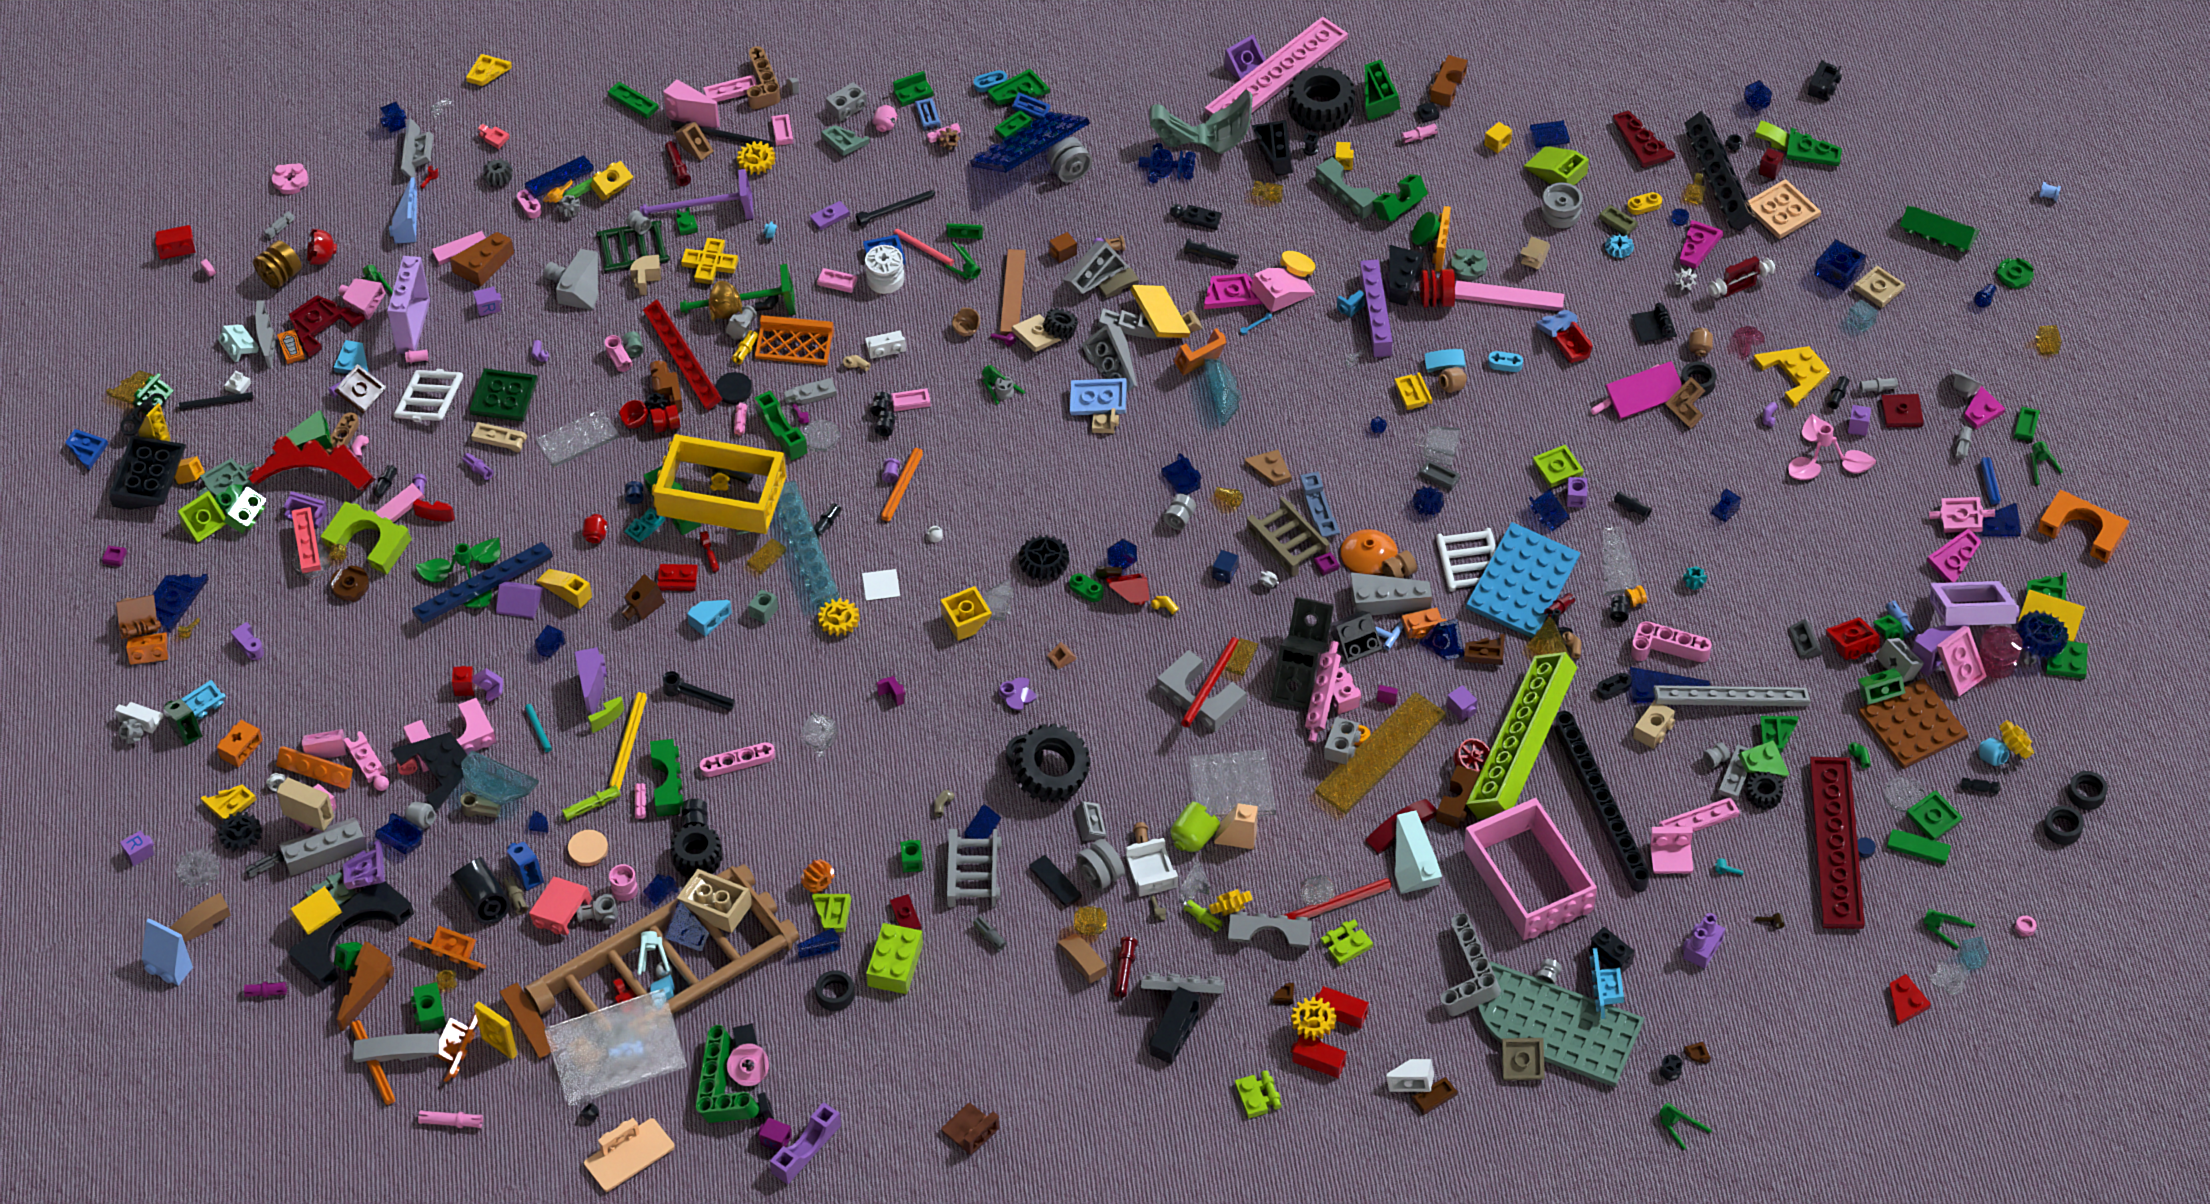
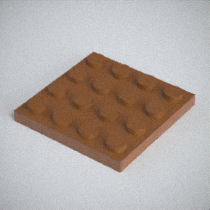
M1924 678L1905 686V694L1865 705L1858 709L1859 716L1902 769L1967 739L1969 736L1966 729Z

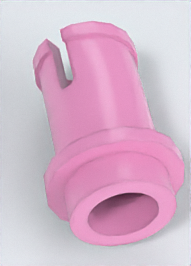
M427 349L405 352L406 363L410 362L412 364V362L428 361Z

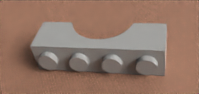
M1237 911L1235 914H1230L1228 940L1231 942L1249 943L1257 932L1263 929H1274L1286 937L1289 947L1310 948L1312 921H1308L1306 917H1296V920H1292L1284 915H1276L1275 918H1269L1267 914L1256 913L1255 916H1247L1246 912Z

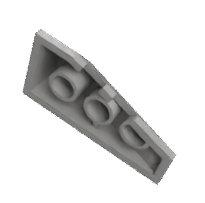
M585 249L579 250L561 276L556 288L558 304L593 310L598 299V252Z

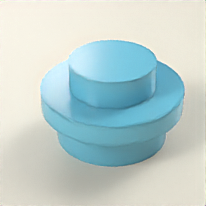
M772 221L770 224L766 223L763 234H766V239H773L777 225L773 224L774 222Z

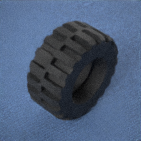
M1318 66V68L1310 67L1307 71H1301L1299 75L1297 74L1289 85L1288 110L1292 119L1297 121V124L1301 127L1305 126L1306 129H1314L1316 132H1320V130L1327 132L1330 129L1336 130L1340 128V125L1343 126L1351 119L1354 112L1355 88L1353 82L1349 80L1350 78L1346 74H1342V71L1338 69L1334 70L1333 67L1323 68V66ZM1315 96H1326L1332 98L1333 100L1327 102H1318L1310 98Z
M1050 723L1049 727L1046 724L1039 725L1038 728L1034 727L1029 730L1028 734L1022 737L1012 758V763L1014 764L1012 773L1014 775L1017 774L1015 777L1016 783H1021V790L1024 793L1028 791L1030 793L1029 797L1033 799L1038 797L1040 802L1046 803L1047 800H1050L1051 803H1057L1059 799L1064 801L1069 796H1073L1082 786L1090 769L1088 767L1091 761L1090 757H1087L1089 755L1088 747H1083L1085 742L1082 738L1078 739L1076 737L1077 733L1072 730L1070 732L1066 726L1062 725L1059 728L1057 724ZM1041 750L1057 752L1066 761L1068 767L1067 774L1059 777L1046 775L1037 767L1034 754Z

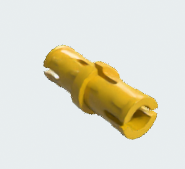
M748 331L744 340L738 344V349L732 356L733 362L737 363L738 361V364H742L746 355L751 353L752 346L758 339V334L755 331Z

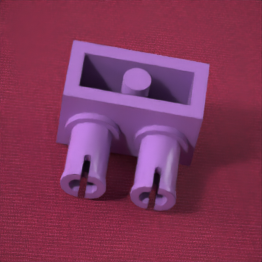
M1707 913L1701 923L1694 926L1693 936L1691 939L1687 938L1682 947L1685 950L1683 958L1704 969L1724 939L1726 928L1716 924V915Z

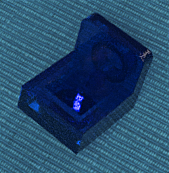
M658 873L643 892L655 905L659 906L671 891L677 893L679 888L675 885L676 881L671 876H664Z

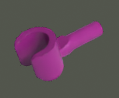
M1012 332L1007 336L991 334V338L1003 341L1008 347L1017 341L1014 339L1016 335Z
M793 404L792 408L798 415L799 423H809L808 411L801 412L797 405Z

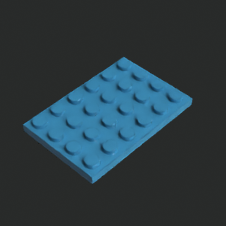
M1511 522L1468 600L1466 609L1536 640L1548 613L1544 614V610L1551 606L1553 601L1558 599L1581 553Z

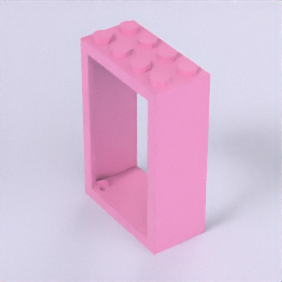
M1533 798L1466 827L1464 851L1523 941L1528 938H1535L1544 931L1553 930L1560 924L1569 923L1576 917L1587 915L1594 910L1597 892L1596 885L1537 798ZM1531 829L1574 894L1527 914L1485 848Z

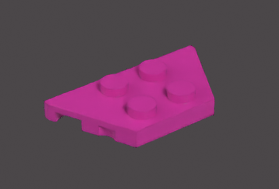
M1244 273L1212 276L1203 308L1213 309L1263 303L1251 290L1252 278Z

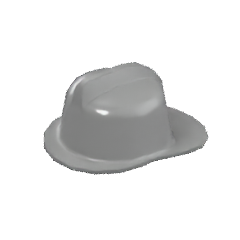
M1951 368V371L1955 373L1954 388L1957 390L1958 395L1968 398L1970 395H1975L1981 386H1985L1969 375Z

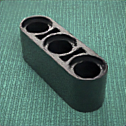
M152 394L123 419L120 427L125 436L130 437L138 433L144 419L138 417V413L143 410L149 413L155 407L152 405L153 399H161L163 401L161 408L162 410L165 408L166 402L162 394ZM127 423H132L135 426L130 432L124 429V425Z

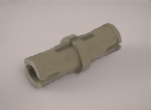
M508 876L511 883L509 884L507 878L502 881L508 892L507 896L510 902L513 903L516 913L522 915L520 907H522L524 913L529 910L523 899V891L518 888L515 877Z

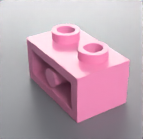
M1344 667L1338 668L1331 703L1339 715L1358 708L1360 698H1362L1359 688H1355L1351 674L1347 673Z

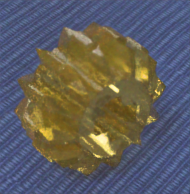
M1086 905L1085 908L1080 907L1078 911H1075L1074 927L1076 931H1079V934L1095 936V934H1102L1106 930L1107 915L1106 911L1102 910L1101 907L1096 908L1095 905L1092 907Z

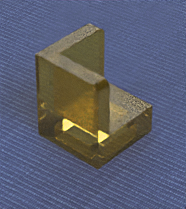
M2057 325L2038 327L2036 341L2041 355L2059 353L2062 341Z

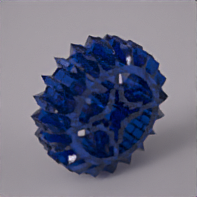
M2038 610L2034 613L2029 611L2027 615L2022 616L2020 621H2018L2015 630L2016 641L2020 642L2019 647H2024L2025 652H2031L2032 656L2038 655L2039 659L2042 656L2046 659L2050 656L2054 658L2057 654L2062 653L2069 638L2068 628L2064 627V622H2059V617L2054 618L2052 613L2048 615L2045 611L2041 613Z

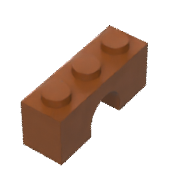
M1448 55L1446 60L1442 61L1440 72H1437L1435 75L1434 85L1431 84L1429 88L1430 102L1451 107L1456 96V83L1462 84L1467 73L1468 60Z

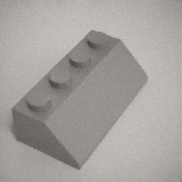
M355 817L330 825L325 831L316 830L278 844L290 876L367 850L363 833Z

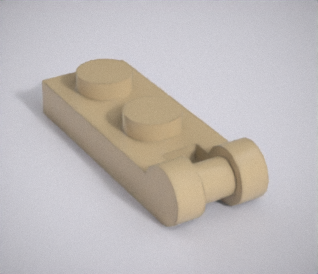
M478 422L471 438L472 441L508 448L519 453L523 447L522 443L527 439V435L521 431Z

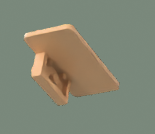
M631 1118L628 1121L622 1122L613 1131L603 1134L598 1140L600 1151L586 1159L584 1165L601 1188L608 1192L674 1150L675 1146L655 1119L650 1118L638 1126L635 1119Z

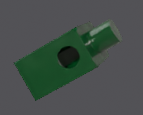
M182 699L168 701L163 709L168 722L185 746L203 737L193 711ZM182 723H186L188 725L186 729H184L185 727L182 725Z

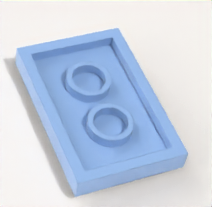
M1126 378L1071 380L1070 414H1111L1112 408H1115L1116 414L1126 413Z

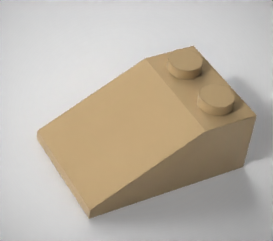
M697 869L677 897L678 902L704 920L730 933L734 931L753 904L748 888Z

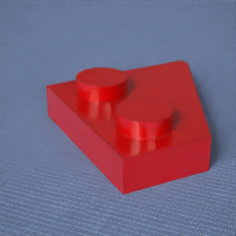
M1907 974L1889 983V992L1892 997V1006L1895 1009L1896 1024L1898 1026L1931 1007V1003Z

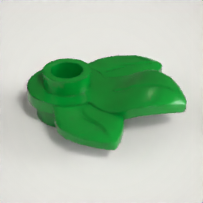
M230 485L225 492H221L216 496L215 501L221 510H225L227 515L242 495V485ZM221 500H227L228 503L224 504Z

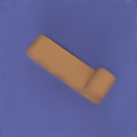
M754 46L749 50L750 66L758 85L752 86L747 90V97L750 108L761 109L776 105L781 99L779 84L764 49Z

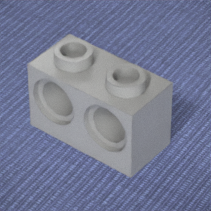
M854 82L826 98L827 111L839 122L867 106L866 93Z
M1336 717L1325 745L1324 759L1347 765L1349 758L1354 756L1356 748L1354 744L1355 742L1358 743L1361 737V731H1358V722Z

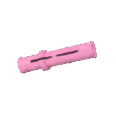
M420 1110L419 1115L421 1116H418L419 1124L481 1128L482 1124L480 1122L483 1123V1115L465 1114L460 1111L458 1113Z

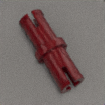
M1566 593L1561 599L1558 598L1553 601L1552 605L1544 610L1545 615L1550 612L1546 618L1552 619L1554 609H1559L1561 611L1560 614L1564 613L1567 607L1575 603V597L1569 600L1574 595Z

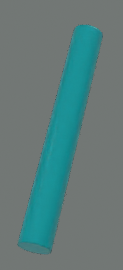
M527 704L524 708L545 752H550L552 747L532 704Z

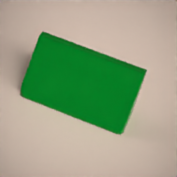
M947 223L946 225L947 237L983 239V225Z

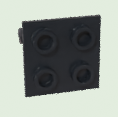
M1660 302L1655 304L1653 311L1631 315L1641 342L1677 336L1668 310Z

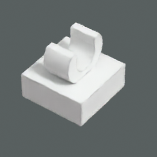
M235 371L224 386L227 391L240 394L245 392L251 381L250 378L243 376V373Z

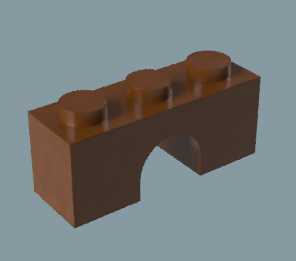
M1459 765L1456 766L1450 780V792L1456 793L1459 796L1455 798L1443 796L1437 809L1436 822L1459 829L1461 822L1465 823L1468 816V806L1466 803L1480 772Z

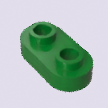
M1081 573L1071 576L1069 585L1073 592L1090 602L1102 600L1104 588L1101 584Z

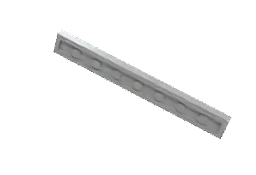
M1654 686L1653 688L1656 704L1809 706L1811 702L1807 688Z

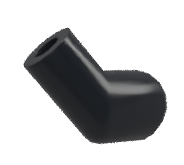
M778 295L768 296L763 302H755V310L773 309L779 300Z

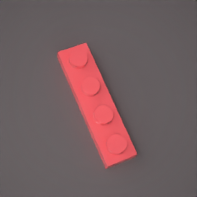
M311 508L293 510L292 517L302 573L321 570Z

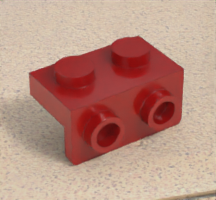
M1575 321L1571 322L1568 330L1557 332V336L1552 337V340L1570 363L1590 357L1593 348L1592 342L1586 337Z

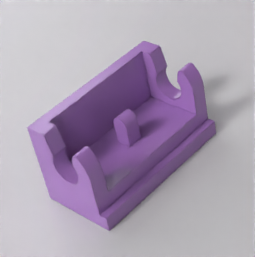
M291 491L289 498L284 504V508L287 509L284 516L290 520H293V510L310 507L313 524L316 528L320 527L328 514L325 501Z

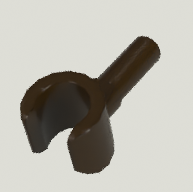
M1775 913L1769 917L1756 916L1755 921L1773 922L1775 928H1783L1785 926L1784 917L1781 913Z

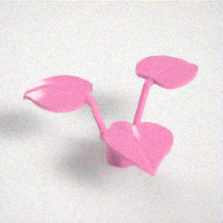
M1811 414L1803 426L1802 436L1808 442L1817 441L1814 458L1812 461L1807 457L1793 459L1789 464V475L1798 480H1810L1817 477L1821 471V466L1815 462L1820 446L1828 447L1831 443H1834L1841 460H1844L1842 467L1850 473H1862L1875 465L1876 460L1872 456L1858 450L1847 451L1845 456H1843L1836 441L1837 438L1833 437V427L1828 422Z

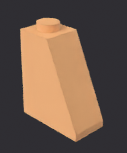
M1238 803L1220 822L1221 826L1216 831L1214 844L1254 849L1257 835L1258 806Z

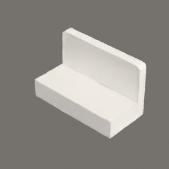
M130 702L127 707L119 704L115 709L119 722L136 719V723H141L144 731L152 734L164 717L163 713Z

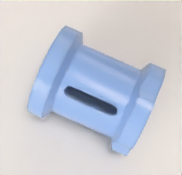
M2043 182L2039 197L2052 198L2057 202L2061 186L2055 187Z

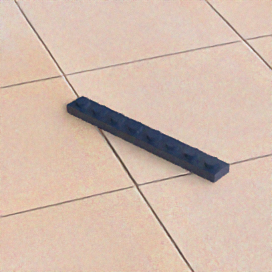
M540 542L413 607L412 613L424 624L553 557L552 551L543 542Z

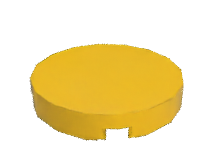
M1285 251L1280 258L1281 265H1285L1287 267L1286 270L1294 275L1306 277L1309 274L1311 276L1315 270V263L1300 252Z

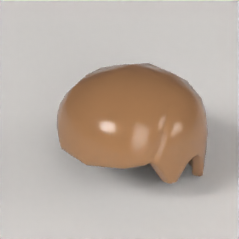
M961 308L952 319L953 330L962 337L972 336L977 332L980 325V316L972 308Z

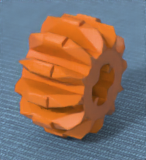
M822 859L813 860L812 864H808L807 868L803 870L804 873L800 878L801 884L806 890L813 894L821 893L823 889L832 883L831 879L835 876L833 874L834 869Z

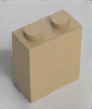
M288 777L279 785L277 795L283 815L325 831L334 818L329 794Z

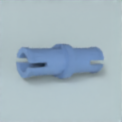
M1895 600L1892 601L1893 605L1889 602L1885 608L1892 617L1902 623L1904 637L1909 638L1908 633L1910 636L1914 635L1916 631L1908 621L1907 614L1902 612Z

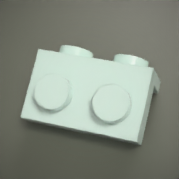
M243 325L223 326L218 341L234 362H239L241 354L258 352L259 346Z

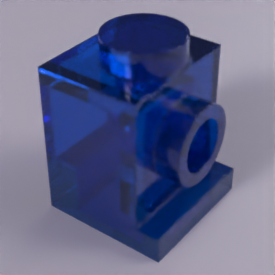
M547 624L535 640L537 652L543 657L547 656L550 658L554 652L559 650L560 645L564 646L566 644L564 632Z

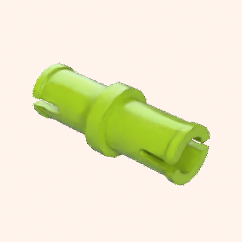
M1193 900L1187 902L1192 909L1186 905L1184 906V911L1194 916L1197 922L1205 924L1214 932L1220 929L1214 923L1220 927L1222 926L1221 920L1210 914L1207 908L1200 907Z

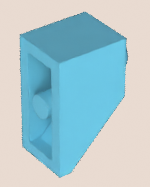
M729 600L699 602L687 613L689 625L706 637L732 614L731 602Z

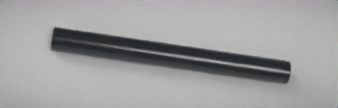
M253 392L179 402L178 404L179 409L182 410L254 399Z

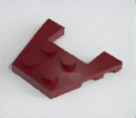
M316 295L288 314L309 358L322 349L321 344L313 338L319 332L340 318L352 328L365 320L363 313H355L351 308L340 307L336 302Z

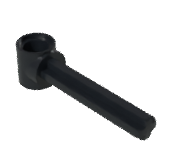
M668 671L663 675V692L667 696L673 697L682 693L728 710L734 708V699L685 683L684 679L680 678L677 672Z

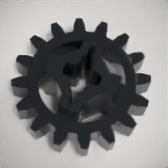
M237 812V816L229 814L230 819L224 818V824H219L220 830L217 833L221 845L224 844L225 849L231 847L232 852H235L236 849L243 852L245 847L250 850V845L256 846V839H261L260 833H262L259 819H256L254 814L250 817L248 812H245L244 815Z

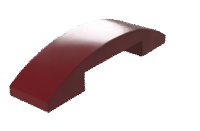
M1427 799L1414 802L1385 820L1365 839V842L1379 855L1394 844L1397 815L1417 811L1420 821L1425 824L1437 815V809Z

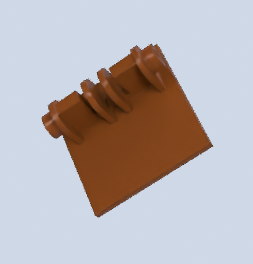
M154 595L116 602L121 639L156 632L158 628H161L160 621H157Z

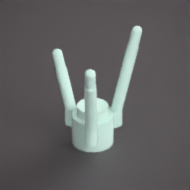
M646 931L641 933L638 975H641V972H645L647 951L655 950L657 945L666 972L670 971L662 945V937H657V932Z

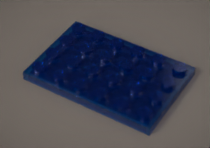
M1054 111L1048 112L1044 115L1045 118L1032 121L1031 125L1027 128H1020L1013 136L1010 135L1003 138L1001 143L993 144L988 147L987 151L975 154V158L969 160L972 167L1006 173L1089 125V119L1080 115L1055 113Z

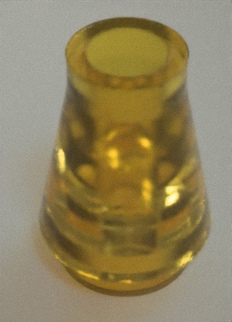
M1218 486L1214 493L1216 498H1219L1231 507H1239L1244 498L1243 493L1239 489Z

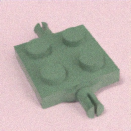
M230 458L200 475V479L206 487L196 492L197 496L199 497L203 493L210 491L211 495L216 498L219 493L225 492L230 485H242V491L246 487L252 486V482L246 473L255 468L254 463L250 461L246 465L241 466L233 458Z

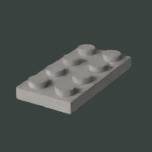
M1148 972L1142 978L1141 988L1177 990L1179 986L1191 992L1223 994L1225 980H1221L1219 976H1209V979H1200V975H1188V978H1181L1180 974L1169 973L1165 977L1160 976V973Z

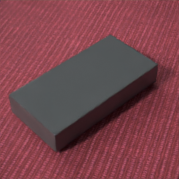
M1427 460L1419 471V477L1450 491L1453 490L1461 479V474L1430 460Z

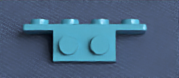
M1593 948L1594 956H1590L1591 968H1595V970H1591L1593 983L1597 982L1596 985H1593L1594 997H1599V999H1595L1596 1012L1600 1011L1601 1019H1606L1604 1005L1624 1003L1620 968L1600 970L1597 948Z

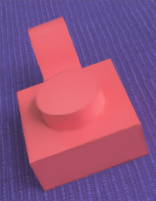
M484 124L478 127V130L481 131L478 136L497 149H500L509 139V133L496 126L493 129L488 128Z

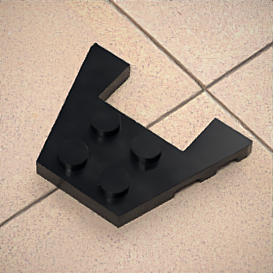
M451 732L390 750L400 766L419 755L441 786L425 796L426 801L433 807L435 813L441 808V805L448 799L454 788L473 766V761Z

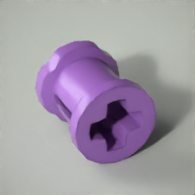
M887 458L883 462L885 469L882 473V479L885 482L894 483L899 478L897 471L900 467V462L894 458Z

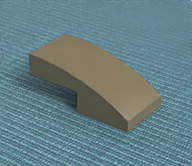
M1128 268L1102 281L1097 286L1104 297L1108 298L1121 294L1124 288L1138 285L1139 278L1132 268Z

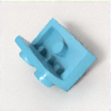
M210 680L183 697L182 700L193 711L195 718L200 720L208 714L207 711L211 708L215 710L222 706L226 695L221 693L214 682Z

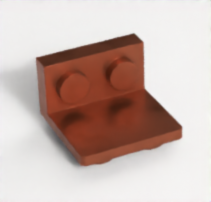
M969 1102L941 1128V1131L969 1155H972L1000 1129L999 1115L992 1111L987 1116Z

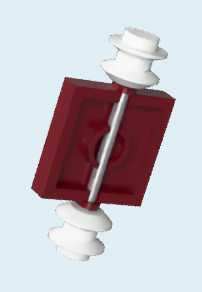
M1757 256L1745 259L1738 264L1726 268L1723 280L1717 278L1716 283L1710 281L1708 291L1715 298H1719L1720 293L1726 298L1756 285L1757 275L1763 278L1767 277V273L1773 275L1775 264L1768 258H1764L1762 262Z

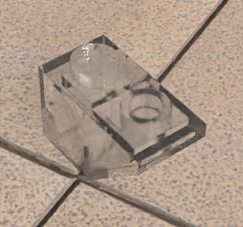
M1007 579L985 592L984 601L992 612L989 620L1005 621L1006 615L1010 614L1011 603L1009 601L1014 597L1011 579Z

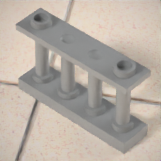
M949 829L948 907H956V899H960V897H992V907H996V899H1000V887H997L998 849L1002 848V837H998L997 829H993V839H962V837H958L957 829ZM962 847H993V856H961V854H958V849H962ZM961 864H992V872H961L957 870V866H961ZM961 880H992V889H960V887H957V882H961Z

